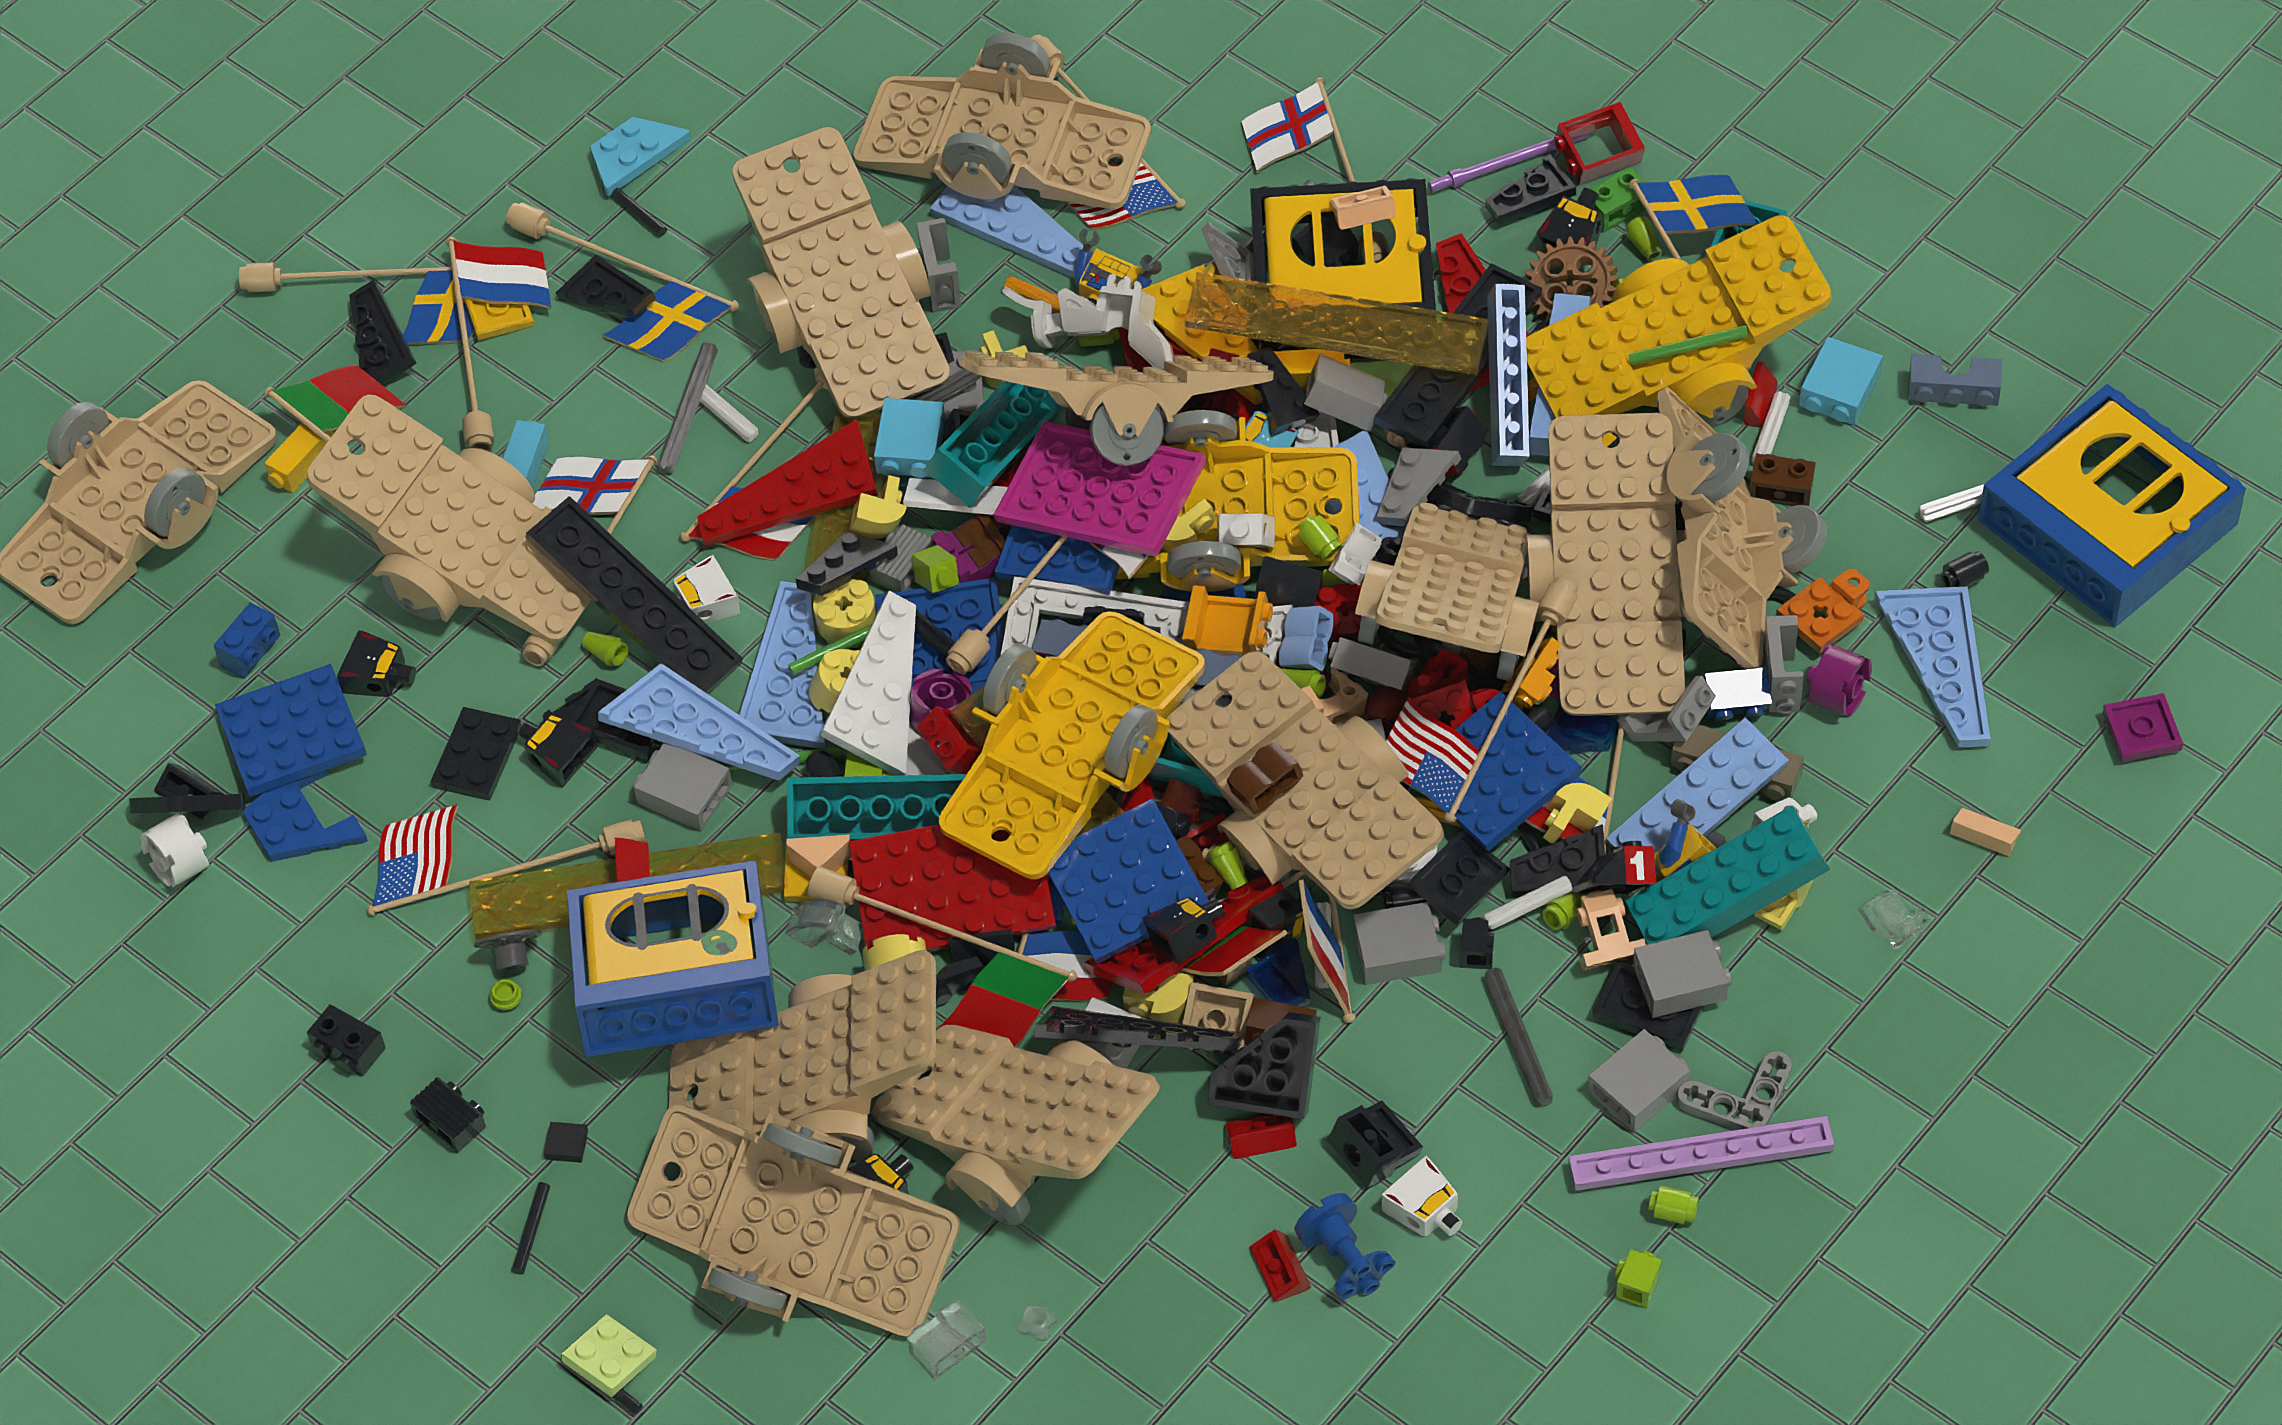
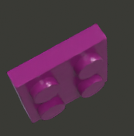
M2164 693L2105 704L2103 706L2102 712L2121 762L2182 751L2183 741Z

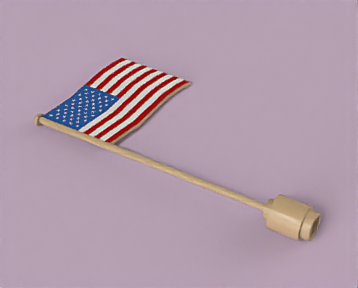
M1040 34L1031 37L1030 39L1037 42L1046 51L1050 60L1049 69L1052 68L1055 61H1060L1057 71L1058 75L1080 98L1089 100L1063 72L1062 67L1065 57L1047 37H1043ZM1143 158L1128 199L1120 208L1107 209L1066 202L1091 230L1113 227L1148 212L1174 206L1182 209L1186 205L1185 199H1180ZM1122 163L1115 164V165H1111V166H1119V165H1121Z
M1558 577L1549 584L1537 609L1544 624L1480 751L1457 730L1424 712L1410 697H1408L1386 742L1409 773L1402 782L1424 794L1445 812L1446 821L1454 822L1457 819L1455 814L1549 626H1556L1566 622L1578 598V587L1570 580Z
M458 805L385 825L379 845V880L373 905L370 904L368 906L367 912L369 915L375 916V912L602 847L604 853L610 851L611 857H614L615 838H625L647 843L641 821L632 822V819L605 826L603 827L604 834L599 835V842L450 885L447 884L453 861V824Z

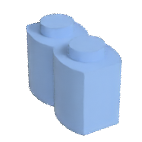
M1321 606L1290 608L1284 622L1285 638L1278 653L1280 666L1285 669L1322 671L1328 657L1327 642L1333 630V613Z

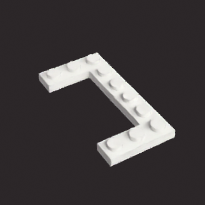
M1014 576L1011 595L1026 578ZM1033 579L1009 607L1001 655L1006 649L1017 643L1032 649L1036 638L1039 614L1084 620V608L1095 606L1142 611L1145 614L1146 627L1154 631H1160V634L1184 645L1182 637L1190 602L1111 591L1110 595H1106L1081 586Z

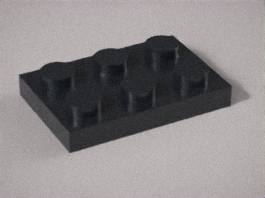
M463 707L431 779L432 788L490 801L522 726L521 719Z
M1462 829L1412 877L1408 886L1457 926L1507 876L1510 868L1490 851L1484 849L1471 835Z
M1617 961L1593 1010V1018L1636 1034L1645 1029L1652 1036H1658L1665 1045L1683 1051L1705 1005L1652 1018L1634 967Z

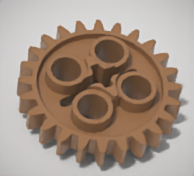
M1570 236L1565 245H1563L1560 239H1557V247L1555 248L1547 243L1546 248L1548 252L1544 254L1537 251L1539 261H1529L1533 270L1525 271L1526 278L1529 279V282L1542 288L1541 296L1531 310H1538L1537 316L1540 320L1547 316L1546 321L1548 325L1550 324L1553 302L1550 299L1555 293L1582 295L1583 293L1591 292L1593 293L1590 298L1591 305L1598 303L1600 308L1612 303L1610 296H1613L1617 289L1614 286L1620 284L1619 278L1614 276L1618 273L1616 265H1612L1614 262L1612 256L1605 257L1606 250L1604 247L1596 251L1595 241L1586 246L1584 237L1580 238L1578 244H1574L1572 236ZM1584 265L1593 266L1589 272L1583 273L1579 271ZM1555 267L1564 268L1559 274L1550 273ZM1575 280L1573 281V286H1569L1570 281Z

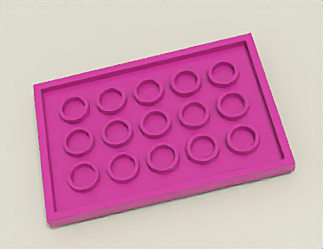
M1044 421L993 515L996 522L1157 557L1206 463L1204 454L1160 445L1149 459L1140 464L1132 466L1117 465L1106 460L1097 452L1091 441L1089 430Z

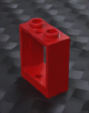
M1621 101L1559 123L1556 135L1554 136V144L1557 151L1563 153L1566 159L1567 170L1571 176H1575L1579 185L1641 163L1645 147ZM1610 126L1623 152L1585 166L1571 139Z
M935 706L916 727L946 769L957 774H967L981 754L989 732L985 725L979 722L976 717Z

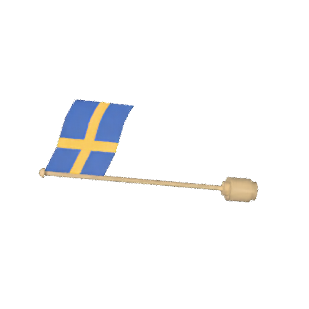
M1703 175L1669 182L1640 183L1639 180L1633 179L1629 183L1630 189L1635 190L1675 259L1681 260L1667 234L1699 233L1732 226H1755L1758 224L1729 175Z
M515 202L508 209L506 223L518 232L535 239H539L542 235L544 236L551 232L669 282L654 293L656 299L636 318L628 316L621 324L603 334V337L664 363L683 351L709 324L729 310L736 311L739 308L736 300L733 302L551 227L549 214L543 210L523 202L520 204Z
M275 262L247 263L246 266L239 267L240 289L248 290V292L277 291V285H282V279L427 274L416 294L409 323L403 333L407 344L463 343L452 267L282 274L281 268H276ZM462 298L469 342L475 331L465 301Z

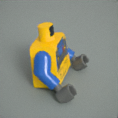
M1086 228L1082 229L1079 234L1080 241L1084 245L1083 249H1079L1076 261L1075 286L1079 290V296H1083L1095 305L1100 295L1099 291L1102 286L1107 285V279L1110 274L1116 275V287L1118 282L1124 279V276H1129L1132 281L1131 289H1134L1135 281L1140 282L1141 289L1150 286L1152 282L1151 275L1158 274L1162 269L1161 262L1155 260L1153 266L1149 268L1152 256L1148 254L1142 257L1140 268L1097 248L1092 252V247L1096 246L1100 240L1098 233L1094 231L1091 241H1086L1088 233Z
M1676 799L1671 805V814L1678 819L1672 824L1666 844L1654 855L1655 861L1660 868V871L1655 873L1656 883L1727 843L1725 837L1717 832H1711L1706 838L1691 823L1686 825V821H1691L1695 817L1696 811L1693 806L1679 799Z

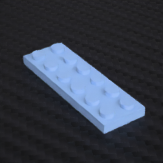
M1744 718L1606 838V842L1610 847L1623 846V842L1642 841V846H1654L1655 855L1666 844L1672 824L1678 819L1671 814V805L1676 799L1682 800L1694 807L1696 811L1695 817L1691 821H1686V825L1691 823L1706 837L1787 767L1789 760L1752 723ZM1655 861V873L1660 871V868Z

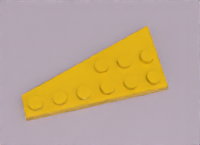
M1204 265L1141 289V291L1156 298L1154 323L1165 331V335L1195 359L1200 358L1202 360L1203 356H1208L1211 348L1237 354L1239 357H1246L1248 353L1258 350L1244 327L1199 291L1205 270ZM1254 385L1234 388L1254 405L1263 402L1260 391L1255 389Z

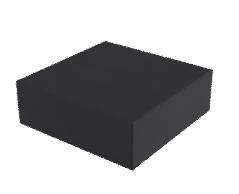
M550 1122L544 1151L545 1159L582 1163L588 1135L587 1125Z

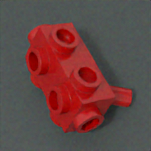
M1443 648L1436 657L1432 656L1428 659L1423 672L1418 677H1413L1406 687L1407 699L1408 697L1411 698L1460 680H1465L1468 685L1470 680L1468 677V662L1459 654L1451 653Z

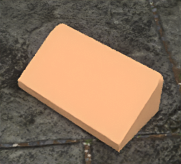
M1387 186L1352 193L1330 200L1337 224L1342 230L1396 216L1394 198Z
M1961 808L1952 822L1950 834L2010 856L2021 834V830Z

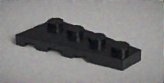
M374 279L349 294L353 324L356 326L357 336H355L356 346L360 352V359H358L359 367L381 385H384L417 364L379 285Z

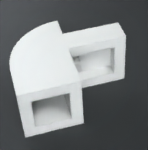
M1355 523L1336 553L1328 570L1347 583L1359 585L1365 576L1369 561L1372 560L1380 548L1382 538L1360 524Z

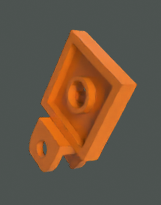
M1849 569L1832 580L1831 586L1819 577L1779 607L1776 611V616L1797 615V635L1820 654L1828 643L1834 644L1863 621L1864 614L1860 610L1866 604L1867 596L1864 594L1869 590L1870 581L1856 569ZM1856 580L1859 585L1855 587L1852 583H1848V581ZM1817 611L1823 612L1826 618L1824 619L1821 616L1815 618L1814 614Z

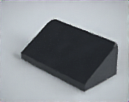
M173 763L167 764L154 788L155 791L165 797L225 794L184 767ZM192 811L190 813L203 819L210 811Z
M1012 929L971 934V936L1015 952ZM958 937L949 938L952 963L977 956L984 969L998 954L996 951Z

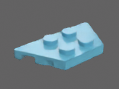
M631 117L590 146L591 155L597 166L599 177L602 179L606 195L610 196L614 189L623 187L691 140L690 131Z

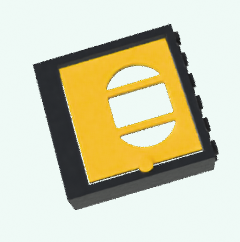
M1408 178L1394 181H1351L1340 184L1320 183L1317 185L1250 188L1259 350L1271 347L1273 351L1343 347L1344 359L1350 358V363L1418 359L1437 335L1426 180ZM1387 186L1394 198L1396 216L1387 219L1393 226L1396 235L1395 244L1390 254L1379 263L1374 262L1372 224L1368 223L1363 225L1365 265L1325 267L1321 213L1333 211L1330 200L1352 193ZM1415 217H1418L1419 234L1416 233ZM1312 221L1315 266L1313 267L1301 261L1291 247L1290 237L1296 224H1305ZM1263 226H1266L1271 311H1268ZM1418 252H1421L1425 303H1422Z

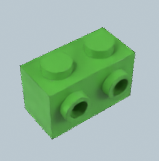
M1632 167L1622 172H1617L1606 181L1589 188L1599 194L1593 208L1600 211L1604 217L1601 228L1603 233L1646 210L1635 190L1629 187V183L1633 179L1639 180L1640 183H1646Z

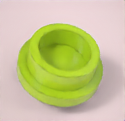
M509 979L499 980L490 991L491 1003L499 1010L513 1009L522 999L521 988L517 983Z

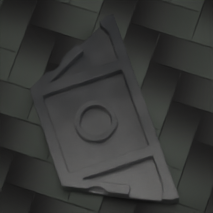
M596 678L585 685L581 691L565 698L564 705L553 712L547 710L542 716L543 721L548 715L554 714L594 729L598 743L647 761L651 758V738L598 721V712L627 690Z

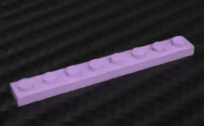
M1824 1116L1569 1156V1167L1574 1189L1578 1191L1834 1151V1141L1828 1118Z

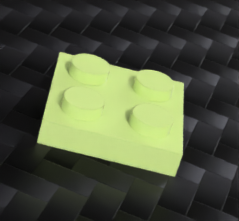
M606 1314L562 1353V1362L610 1397H613L656 1358L657 1349Z

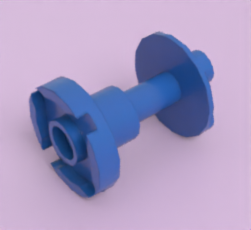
M1336 1193L1320 1200L1323 1206L1316 1210L1312 1205L1301 1215L1294 1227L1296 1235L1303 1245L1314 1247L1323 1244L1331 1256L1338 1255L1347 1268L1338 1277L1334 1285V1290L1341 1300L1361 1292L1365 1296L1370 1295L1380 1287L1379 1280L1395 1266L1396 1262L1387 1251H1376L1363 1256L1354 1244L1357 1240V1235L1350 1226L1357 1214V1206L1346 1193Z

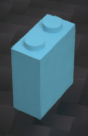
M1827 337L1801 387L1799 406L1806 408L1808 411L1832 417L1839 422L1855 425L1881 375L1883 355Z
M884 398L874 453L877 474L933 478L924 468L942 445L946 422L944 402Z

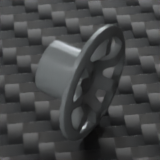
M531 929L497 934L478 940L473 945L475 948L492 947L494 949L497 971L518 969L529 965L525 942L541 936L542 931Z

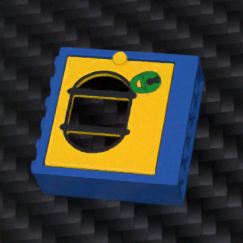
M756 860L567 890L575 1007L586 1057L779 1026L766 917ZM751 918L754 933L756 959L753 958L751 942V933L749 925V919ZM719 922L708 932L702 933L701 924ZM691 926L692 935L689 937L652 943L647 942V933ZM637 935L636 944L626 943L618 939L619 937ZM584 943H586L589 985H587Z

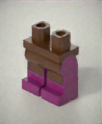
M979 513L977 518L967 520L960 527L946 534L941 530L931 535L933 546L939 545L956 557L959 583L983 580L995 575L996 566L1008 537L1004 538L1002 534L1009 531L1011 526L996 522L994 515L989 517L987 514Z

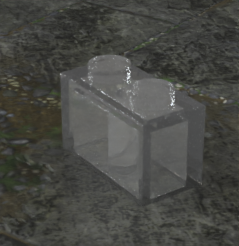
M958 1299L951 1305L943 1306L936 1316L925 1325L920 1324L914 1328L907 1338L911 1356L935 1381L985 1343L986 1334L984 1325Z

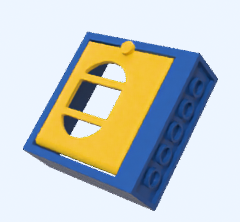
M2106 384L1984 484L1978 521L2116 628L2238 525L2246 488L2238 479L2231 477L2220 469L2214 461L2208 460L2196 451L2190 443L2184 442L2176 436L2169 427L2160 424L2152 418L2145 409L2139 408L2127 399L2122 392ZM2109 437H2115L2123 443L2121 447L2088 474H2083L2081 458L2090 445ZM2133 451L2160 471L2162 475L2129 503L2121 505L2095 485L2094 482ZM2171 481L2183 489L2180 500L2166 511L2156 514L2134 513Z

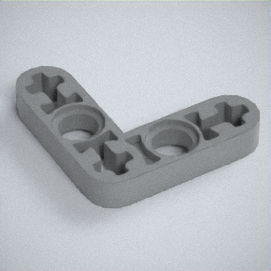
M1779 1051L1767 1054L1760 1065L1746 1099L1697 1081H1687L1679 1087L1677 1096L1678 1106L1687 1114L1733 1131L1769 1125L1790 1078L1791 1059L1787 1054ZM1776 1064L1782 1065V1069L1780 1068L1776 1073L1775 1080L1770 1078L1772 1067H1775ZM1761 1088H1768L1773 1091L1774 1096L1771 1099L1763 1100L1756 1095V1092ZM1692 1093L1697 1094V1098H1694L1692 1102L1687 1100V1097H1690ZM1707 1098H1710L1708 1108H1705L1704 1103L1707 1102ZM1718 1103H1726L1730 1105L1732 1111L1722 1115L1718 1114L1713 1107ZM1737 1109L1742 1110L1741 1114H1739V1119H1736ZM1753 1116L1759 1117L1758 1121H1755L1754 1124L1748 1123V1119H1751Z

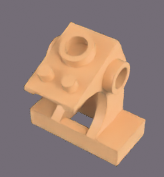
M1331 668L1332 676L1329 689L1334 695L1333 697L1318 699L1310 685L1301 689L1313 700L1315 707L1337 726L1343 725L1353 716L1360 717L1365 712L1368 692L1359 683L1347 678L1346 672H1339L1337 669Z
M1612 889L1592 891L1586 896L1581 897V907L1577 908V916L1581 927L1588 926L1594 949L1593 952L1583 954L1580 957L1579 962L1582 972L1614 964L1617 961L1622 962L1633 959L1634 948L1647 945L1645 938L1629 942L1622 918L1625 916V907L1620 897L1616 898ZM1610 916L1616 933L1601 936L1597 918Z

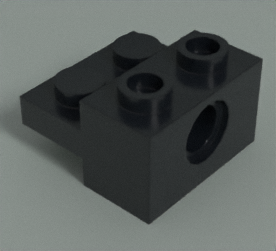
M1382 1100L1366 1109L1363 1105H1360L1339 1116L1327 1140L1367 1187L1391 1176L1397 1166L1420 1155L1423 1148L1419 1141Z

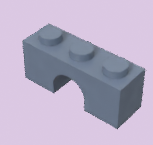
M1911 354L1908 400L1998 406L2001 391L2002 359L1971 358L1970 370L1967 373L1951 375L1942 368L1940 355Z

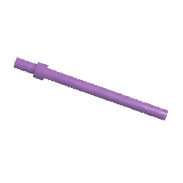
M1588 133L1571 140L1575 143L1588 138ZM1554 138L1462 170L1456 168L1448 171L1447 175L1428 181V188L1430 192L1449 186L1455 188L1465 184L1466 180L1555 150Z

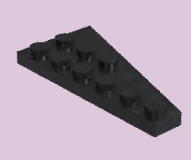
M1052 1006L1035 1024L1034 1037L1081 1040L1087 1043L1110 1042L1113 1046L1123 1048L1131 1047L1132 1044L1181 1047L1187 1050L1209 1049L1217 1054L1230 1055L1232 1051H1237L1240 1048L1243 1032Z

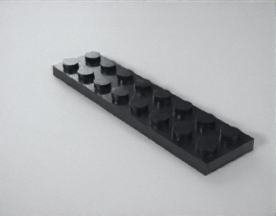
M1491 263L1376 413L1374 423L1426 449L1489 366L1487 295L1495 284L1525 285V315L1528 314L1540 298L1542 288Z
M570 496L526 532L525 538L659 664L662 663L708 694L742 664L743 658Z

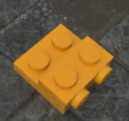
M1553 637L1541 642L1512 700V703L1520 710L1523 707L1530 709L1534 703L1543 702L1552 691L1550 684L1555 676L1547 670L1558 660L1559 655L1557 651L1562 645ZM1533 645L1529 647L1526 656H1523L1515 668L1512 680L1510 682L1507 681L1500 692L1506 697Z

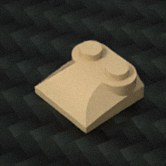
M1191 982L1183 1024L1243 1032L1241 1048L1244 1046L1246 1024L1255 995ZM1200 1049V1050H1204V1051L1213 1052V1050H1209V1049Z

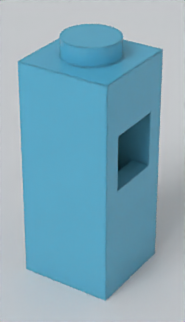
M517 420L503 457L504 460L513 465L527 479L532 489L549 445L546 425L536 421Z

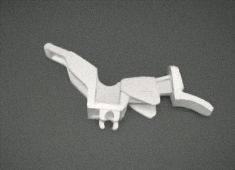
M1110 274L1107 279V285L1102 286L1099 291L1100 295L1096 305L1083 296H1078L1069 289L1064 288L1058 292L1060 313L1053 314L1051 305L1044 301L1026 299L1007 286L1002 290L1006 296L1015 302L1034 310L1033 314H1031L1032 332L1034 340L1041 347L1046 349L1053 348L1055 346V337L1064 334L1073 337L1103 336L1109 334L1115 328L1122 327L1129 331V345L1153 367H1159L1161 370H1164V361H1173L1172 345L1157 329L1153 321L1156 298L1141 291L1142 286L1138 281L1134 282V289H1131L1132 281L1129 276H1124V279H1121L1116 287V275Z

